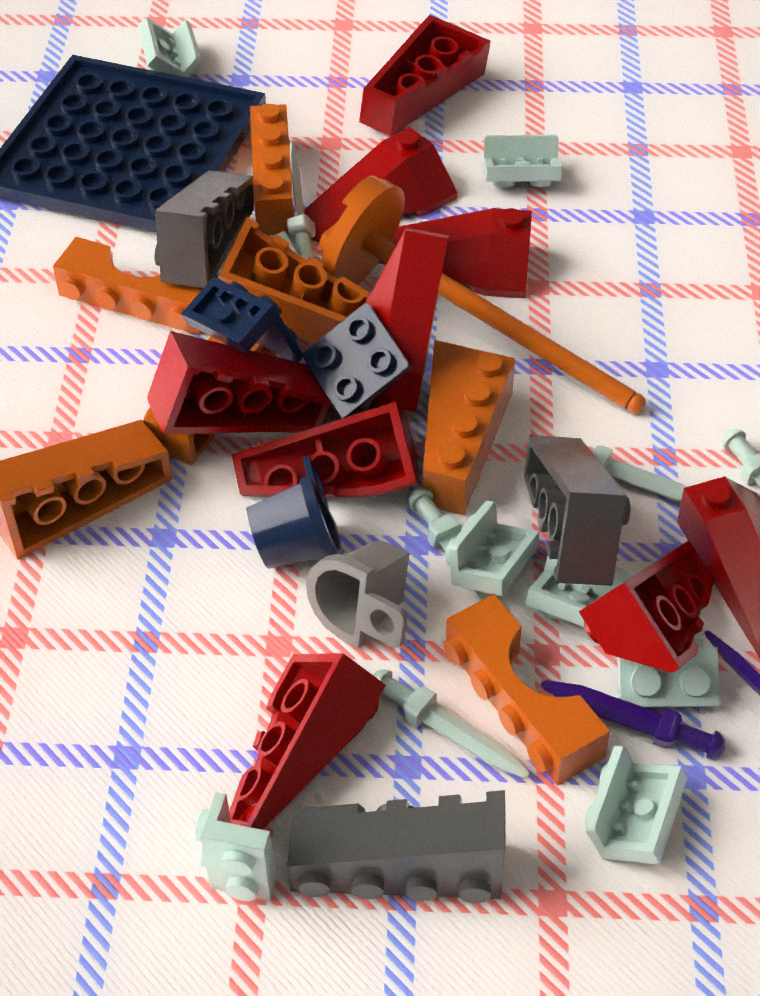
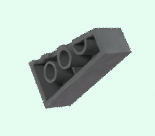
M208 170L155 210L157 245L154 261L157 266H160L161 282L204 288L215 277L231 250L246 217L250 218L254 211L253 176Z
M529 435L524 479L533 508H538L540 531L548 532L549 538L552 540L547 541L546 545L549 559H558L557 566L554 569L556 582L612 586L622 525H627L630 519L631 505L629 497H627L581 438Z
M505 790L486 792V801L462 803L460 794L439 796L438 806L413 807L409 805L407 799L388 800L377 811L366 812L365 808L359 803L292 809L287 862L290 891L300 892L309 897H323L329 893H347L362 899H376L382 895L407 896L415 901H429L436 897L460 898L469 903H483L489 899H501L506 850Z

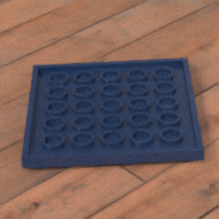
M72 54L1 146L0 198L157 232L155 210L208 170L225 172L251 130L250 106L266 104V95L262 92Z

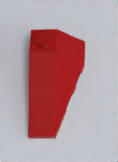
M408 127L381 141L306 207L304 214L315 223L316 234L312 239L319 243L323 233L340 219L348 207L342 203L344 198L357 184L369 176L373 175L379 179H386L403 190L405 202L402 215L415 212L417 217L430 214L457 199L458 192L434 144L411 127Z
M491 208L398 226L391 241L395 245H397L405 228L449 235L442 273L455 281L474 286L475 293L494 297L526 298L532 221L531 210ZM380 260L379 264L386 265V262Z
M405 228L377 283L365 302L373 307L412 365L410 371L371 401L373 404L383 406L396 402L402 410L417 411L449 235Z
M726 476L685 487L683 489L677 524L715 578L714 585L760 659V496L758 493Z
M688 540L578 612L584 620L587 634L595 643L600 644L605 654L674 673L697 655L699 646L694 641V636L703 630L704 622L699 615L700 611L709 604L715 578Z
M344 653L293 654L268 700L266 709L272 713V717L267 731H261L256 734L252 747L258 751V757L255 766L247 769L241 776L229 810L231 823L263 830L364 729L366 723L376 714L379 707V698L386 685Z

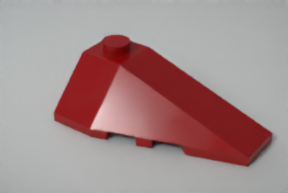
M396 402L231 454L239 493L242 496L271 497L299 484V479L307 476L302 457L310 455L320 474L326 497L377 498L418 485V457L407 417Z

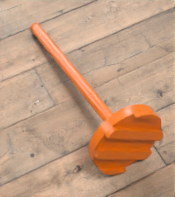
M372 175L362 180L348 193L342 201L348 207L340 219L323 233L318 248L324 252L320 262L324 264L326 272L337 279L345 277L359 285L373 271L380 260L387 263L396 247L391 241L397 231L404 209L405 197L400 187L386 179H379ZM442 273L438 295L620 407L627 409L630 413L638 414L644 410L646 399L642 394L636 393L635 390Z

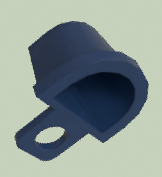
M310 455L302 457L307 476L299 479V484L246 508L256 548L268 569L323 559L328 555H343L337 524L329 510L320 474Z

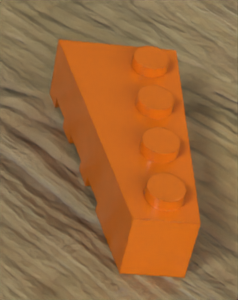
M246 217L218 279L229 284L232 282L239 283L254 296L260 298L264 295L272 299L281 308L282 314L280 317L285 325L292 329L298 338L313 344L362 306L369 294H371L345 277L337 279L325 271L324 264L315 258L310 257L307 260L289 249L290 243L278 235L271 238L258 229L259 224L249 217Z
M434 340L423 463V488L433 493L432 501L438 509L465 515L513 394L515 358Z
M137 420L0 460V537L16 559L19 560L173 480L168 450L142 420Z

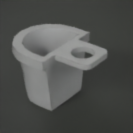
M375 541L346 555L335 554L325 556L310 568L306 579L307 598L315 616L332 634L357 649L365 644L368 635L391 648H399L405 641L408 619L406 611L399 605L403 602L410 553L390 543ZM388 615L394 624L393 632L385 631L379 626Z

